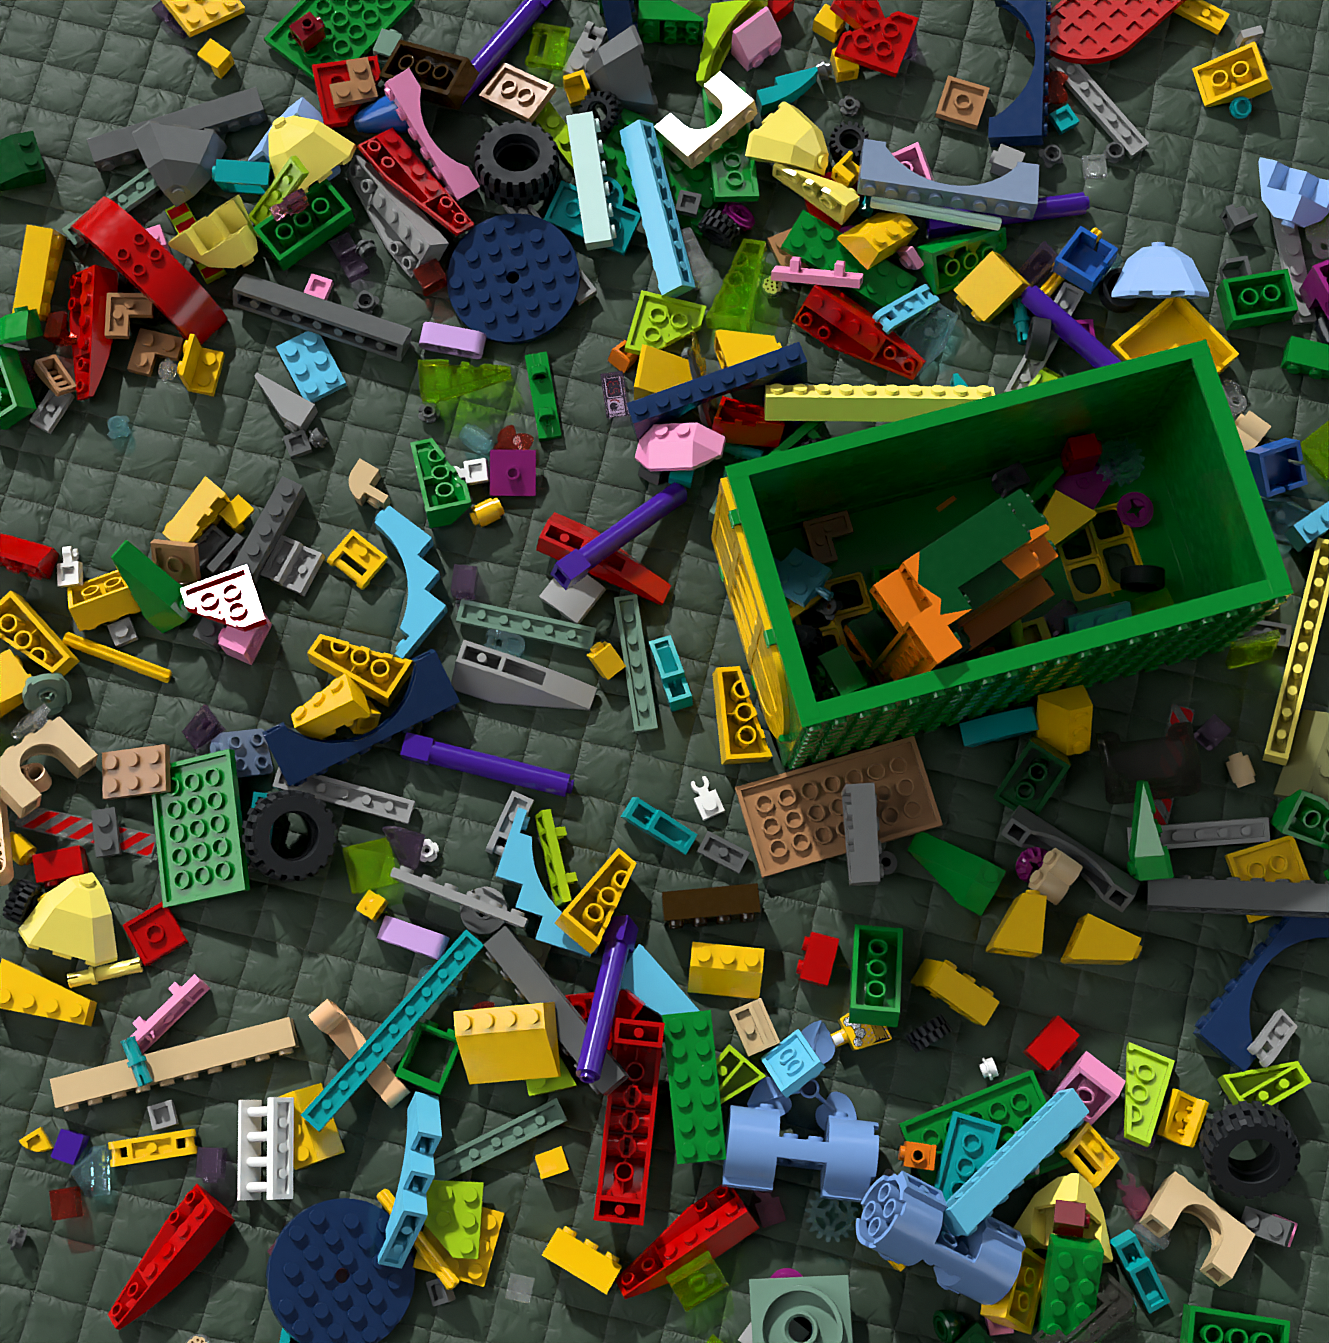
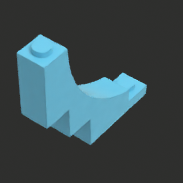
M388 506L376 515L374 523L377 530L393 544L406 569L408 600L400 630L407 639H402L395 648V655L400 659H409L448 610L444 603L429 593L441 578L439 571L422 559L434 545L432 537L391 506Z
M518 807L499 863L496 878L521 885L522 889L515 908L542 917L535 940L590 958V953L554 924L562 912L548 897L538 878L533 861L532 837L521 833V830L526 831L530 817L526 816L527 810ZM598 947L594 950V954L597 953Z
M415 1092L407 1109V1137L401 1177L386 1227V1240L378 1255V1264L402 1269L428 1216L426 1193L435 1176L433 1154L442 1138L438 1096Z

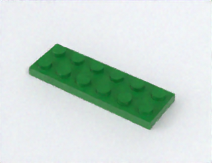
M739 87L746 93L745 87ZM702 88L701 96L705 128H708L720 119L723 111L707 98L705 88ZM750 122L746 123L734 136L727 139L720 148L714 150L709 155L714 202L759 200L755 160L745 156L749 134L751 133Z
M804 210L780 248L793 257H801V262L813 269L834 271L837 260L846 261L845 272L863 273V283L860 288H845L879 309L908 294L917 278L886 259L867 270L837 240L838 236L843 233Z
M711 1010L662 1015L663 1023H665L664 1038L677 1165L726 1160Z

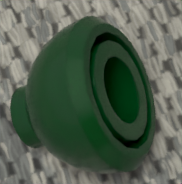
M941 1309L935 1311L933 1315L935 1333L943 1343H954L959 1338L962 1329L966 1327L965 1319L960 1313L955 1314L950 1310Z

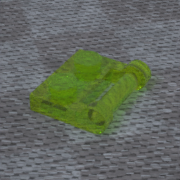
M533 23L531 30L533 36L529 55L525 59V65L529 68L541 67L562 71L571 29L562 26ZM547 34L543 57H537L541 35Z

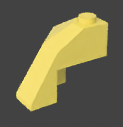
M782 102L775 113H770L762 121V126L759 129H754L749 134L745 154L746 157L757 162L780 163L820 176L825 175L829 155L823 132L798 108L787 102Z
M294 115L286 118H277L268 133L269 160L275 178L291 156H297L309 172L290 200L304 196L309 192L308 188L315 181L320 184L332 175L331 169L335 166L348 163L357 148L354 143L322 122Z
M239 195L214 209L208 217L204 216L191 225L190 228L179 233L168 242L171 248L207 267L236 268L241 264L243 267H246L254 261L253 257L258 252L256 234Z
M92 872L71 877L45 894L19 927V934L27 946L32 949L39 950L41 947L52 950L53 955L70 960L72 957L86 960L85 964L94 967L117 961L118 958L112 913L104 889Z
M1070 1173L1066 1176L1057 1177L1038 1191L1014 1226V1229L1020 1231L1025 1246L1031 1251L1038 1248L1047 1250L1049 1236L1053 1234L1056 1199L1086 1203L1085 1213L1090 1214L1089 1229L1084 1228L1083 1238L1100 1240L1104 1250L1103 1263L1113 1262L1103 1209L1092 1185L1079 1173Z

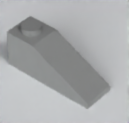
M256 373L255 378L259 386L284 422V426L292 432L303 429L306 432L318 413L315 404Z

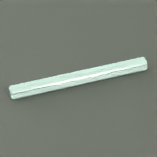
M872 196L870 201V207L874 209L998 231L1002 223V218L929 204Z

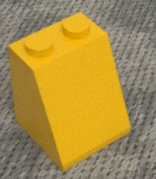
M991 251L954 291L958 294L956 299L964 307L968 305L973 310L971 315L977 321L981 322L983 320L989 323L1031 285L1001 254Z
M728 330L715 331L714 350L721 369L782 348L781 343H777L775 337L771 335Z
M642 344L634 383V400L692 380L688 359Z
M1056 490L1042 511V514L1048 520V527L1050 528L1044 536L1047 540L1052 541L1056 548H1059L1083 531L1096 516L1097 512Z
M10 649L0 653V718L23 703L22 691L26 685L25 681L32 676L30 673L27 674L25 672L21 659L17 655L14 656Z
M1026 890V893L1016 897L987 945L986 952L1034 958L1042 954L1047 896L1040 895V891Z
M1088 913L1078 919L1060 962L1064 964L1123 965L1129 961L1131 962L1133 958L1137 959L1142 949V946L1139 945L1142 938Z

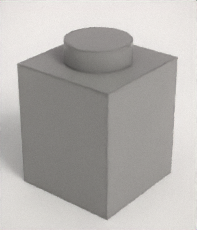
M1000 144L998 151L993 150L988 162L992 164L990 173L1001 177L1016 167L1017 162L1023 161L1025 153Z

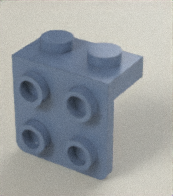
M263 729L223 732L211 740V753L226 749H233L235 751L237 778L268 775L273 771L268 744L262 734L264 732Z

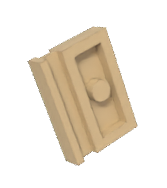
M761 998L729 1011V1015L748 1057L780 1043Z

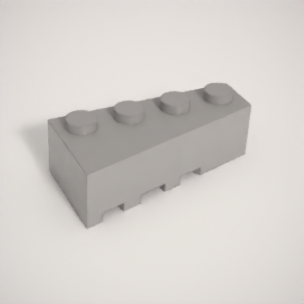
M846 784L841 795L849 886L876 885L880 882V878L884 877L883 864H879V854L882 853L881 841L878 840L877 831H879V817H876L877 794L875 793V784Z

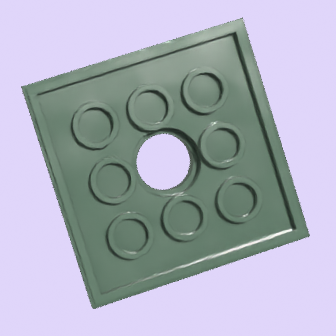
M849 1275L749 1279L752 1343H853ZM796 1317H805L812 1324L813 1333L806 1342H797L789 1334V1324Z

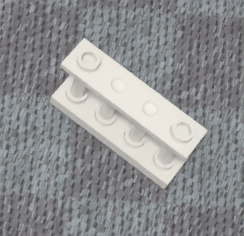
M294 1097L268 1098L267 1106H262V1100H239L237 1201L261 1200V1192H267V1200L293 1199ZM267 1116V1131L261 1132V1117ZM267 1141V1156L261 1157V1142ZM261 1167H267V1182H261Z

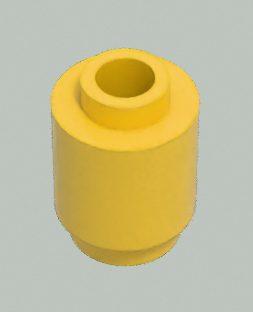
M496 497L494 499L489 498L471 507L472 512L469 513V516L475 526L479 524L482 528L500 519V516L505 514Z
M10 832L12 860L19 866L29 865L33 862L32 855H35L37 848L20 833Z

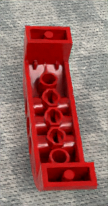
M103 196L70 226L86 244L89 242L153 303L177 327L180 335L185 340L189 339L190 334H195L200 345H202L228 320L218 304L185 267L130 214L111 199Z
M623 1018L615 1019L612 1055L630 1077L607 1096L593 1220L642 1226L644 1224L665 1023Z

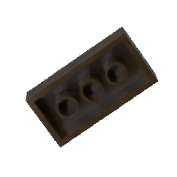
M399 39L379 76L386 83V81L410 68L421 87V100L459 110L479 72L467 57Z
M758 883L661 893L664 926H669L670 930L682 929L684 924H693V927H705L708 922L715 921L717 925L731 924L732 920L740 919V923L754 922V919L758 918L761 912Z

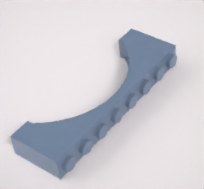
M864 139L860 155L857 194L1033 220L1038 205L1039 165L1017 162L1013 170L993 181L972 186L948 185L929 180L908 169L891 154L886 147V142Z

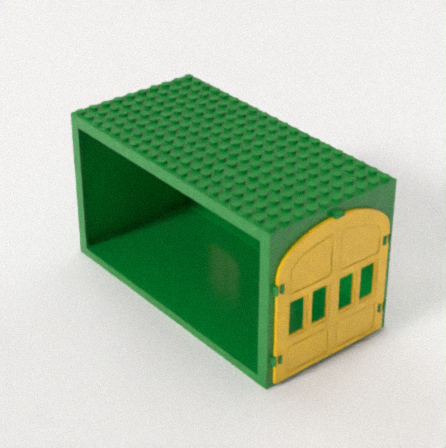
M1207 340L725 466L723 478L720 479L711 535L719 564L718 571L728 594L750 669V680L753 690L757 693L764 718L774 735L783 768L789 767L790 770L803 767V763L812 761V764L825 761V757L834 754L835 758L847 755L851 749L856 748L857 751L869 749L873 743L879 742V745L893 742L892 739L901 736L902 739L915 736V733L923 730L924 733L937 730V727L942 724H946V727L959 724V721L964 718H968L969 721L982 717V714L989 711L991 715L1003 712L1004 708L1011 705L1013 709L1025 706L1026 702L1033 699L1036 703L1038 695L1079 685H1084L1085 689H1088L1098 681L1101 684H1106L1114 681V678L1120 675L1123 678H1128L1136 675V672L1142 669L1145 672H1150L1158 669V666L1164 663L1167 666H1172L1180 663V660L1186 657L1189 660L1202 657V654L1210 651V654L1219 653L1225 647L1230 646V643L1237 641L1238 637L1244 635L1243 633L1250 631L1251 627L1258 625L1257 622L1264 620L1265 616L1272 614L1271 611L1280 608L1279 605L1286 603V599L1294 593ZM1095 433L1097 440L1101 441L1103 449L1096 465L1112 474L1114 478L1095 506L1094 511L1097 514L1110 510L1117 511L1116 506L1123 495L1129 492H1139L1146 495L1152 502L1153 516L1143 527L1131 528L1128 525H1123L1121 521L1124 533L1103 540L1097 537L1093 522L1091 521L1085 528L1092 550L1090 555L1067 560L1062 546L1057 548L1058 557L1041 574L1044 579L1046 578L1050 581L1055 595L1021 618V622L1025 623L1044 616L1052 638L1010 649L1009 629L1006 628L997 637L992 639V642L987 646H994L995 654L970 661L967 659L963 663L875 686L866 673L870 669L862 656L850 651L841 626V621L844 619L867 614L873 609L875 611L878 609L876 600L870 593V589L873 586L871 566L904 562L1001 497L1005 499L1020 488L1025 493L1049 467L1058 465L1064 471L1060 454L1067 439ZM953 495L956 497L955 501L938 512L936 508ZM1041 496L1033 506L1038 513H1042L1048 501ZM1131 504L1132 508L1127 513H1134L1137 516V513L1142 508H1134ZM847 510L854 532L850 535L832 539L838 560L837 562L825 565L832 570L833 574L825 582L824 588L831 591L832 585L856 580L862 595L863 604L838 610L835 618L830 620V624L819 629L823 637L833 635L838 646L844 644L866 681L867 687L864 690L816 702L811 686L814 674L808 676L793 626L802 625L799 616L793 621L791 619L788 605L791 604L794 607L796 604L784 596L773 557L783 561L794 548L812 557L802 523ZM1127 544L1135 565H1154L1165 569L1164 589L1154 592H1131L1121 589L1120 584L1116 583L1109 574L1103 550ZM1095 564L1101 578L1100 588L1092 594L1081 593L1076 589L1070 572L1075 568ZM1123 601L1130 602L1131 617L1066 634L1064 617Z

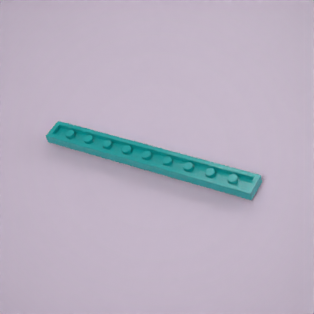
M465 930L305 1109L301 1116L320 1132L483 949L484 945L469 931Z

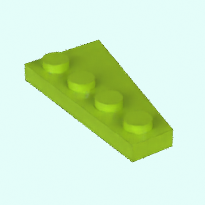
M1130 1042L1126 1046L1124 1138L1148 1147L1175 1061Z

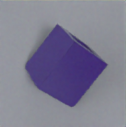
M61 1129L51 1158L72 1165H80L90 1136L68 1129Z

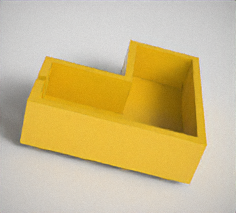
M1179 297L1166 298L1115 341L1109 349L1121 361H1126L1207 340L1218 375L1227 369L1239 355L1185 298Z

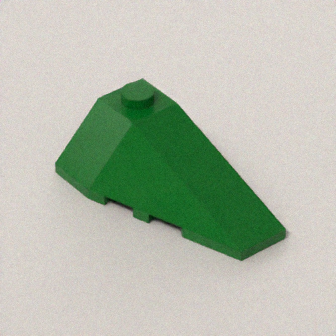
M1138 780L1136 785L1129 846L1130 861L1127 862L1128 872L1130 876L1139 881L1173 878L1168 848L1163 846L1159 837H1161L1163 831L1157 819L1153 818V814H1156V807L1148 781Z
M1302 789L1282 800L1270 823L1281 833L1329 850V803L1321 796Z

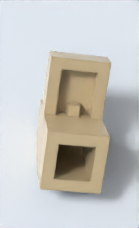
M362 459L358 460L349 476V487L352 495L361 506L367 500L371 506L377 509L379 507L386 509L391 504L389 496L375 488L382 477L380 471Z

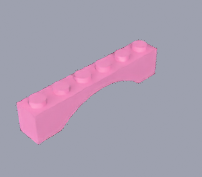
M410 68L386 81L384 92L387 98L395 102L398 107L396 112L399 118L407 122L410 127L408 129L410 136L414 141L418 140L422 147L420 148L422 156L426 161L430 160L433 165L431 170L437 180H442L445 185L444 189L454 201H458L479 188L480 185L469 167L448 157L430 138L421 115V87Z

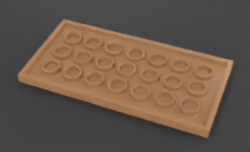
M911 736L735 787L761 877L765 878L847 854L841 795L846 784H875V793L877 794L876 817H879V831H877V835L881 844L942 826L943 823L915 737Z

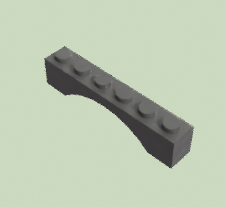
M1018 805L1001 832V835L1023 848L1040 847L1047 852L1057 848L1083 866L1079 875L1094 888L1100 898L1122 913L1135 897L1141 883L1021 805Z

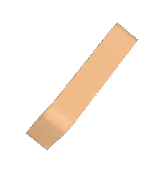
M31 763L20 767L24 777L40 793L47 791L52 785V779L42 764ZM0 798V886H5L12 881L14 869L7 804Z
M326 999L308 1015L322 1032L330 1036L349 1060L367 1041L343 1011L329 999ZM384 1060L366 1079L391 1109L410 1093L409 1089L399 1077L395 1076L393 1070Z

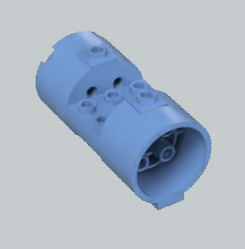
M760 1104V1107L755 1108L730 1105L725 1141L726 1160L723 1161L722 1187L771 1192L773 1190L776 1165L821 1170L820 1198L861 1203L871 1187V1181H874L877 1173L879 1136L874 1135V1133L879 1128L878 1122L854 1120V1118H848L847 1113L833 1112V1116L829 1115L827 1118L824 1139L817 1136H808V1139L804 1140L798 1139L797 1134L784 1133L782 1137H779L780 1110L775 1109V1105Z
M901 1171L899 1175L893 1174L890 1177L883 1175L869 1188L861 1202V1205L865 1206L861 1219H856V1235L861 1244L877 1251L883 1259L891 1260L897 1264L901 1263L905 1266H911L922 1259L930 1266L934 1264L933 1269L937 1277V1283L943 1289L951 1290L957 1294L961 1293L983 1305L997 1303L1010 1291L1020 1270L1022 1252L1026 1248L1020 1231L990 1216L977 1225L978 1229L972 1235L967 1237L965 1235L953 1236L943 1222V1212L948 1206L942 1191L904 1171Z

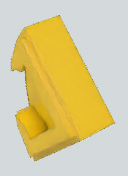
M43 1127L36 1129L19 1140L22 1146L34 1152H46L54 1148Z

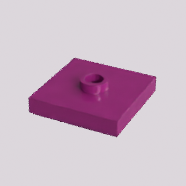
M490 450V496H536V450Z
M1095 465L1094 469L1090 472L1065 476V473H1063L1053 488L1055 491L1057 490L1094 510L1114 476Z

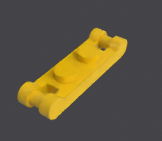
M196 1129L108 1142V1148L112 1153L110 1167L198 1154V1146H195L194 1139L197 1136ZM185 1138V1148L179 1149L178 1139ZM127 1147L128 1157L122 1158L121 1148Z

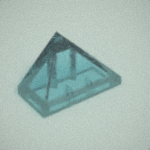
M108 1145L85 1147L71 1172V1175L86 1197L110 1195Z

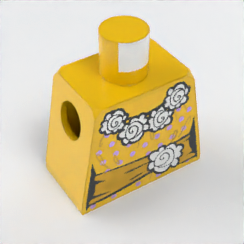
M849 1013L838 1020L842 1029L830 1034L836 1048L849 1043L852 1051L884 1043L892 1039L886 1026L848 1023Z

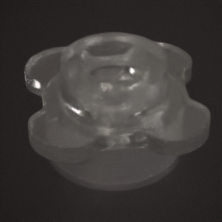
M168 357L165 359V362H161L158 374L163 379V382L174 379L177 372V364L170 361Z

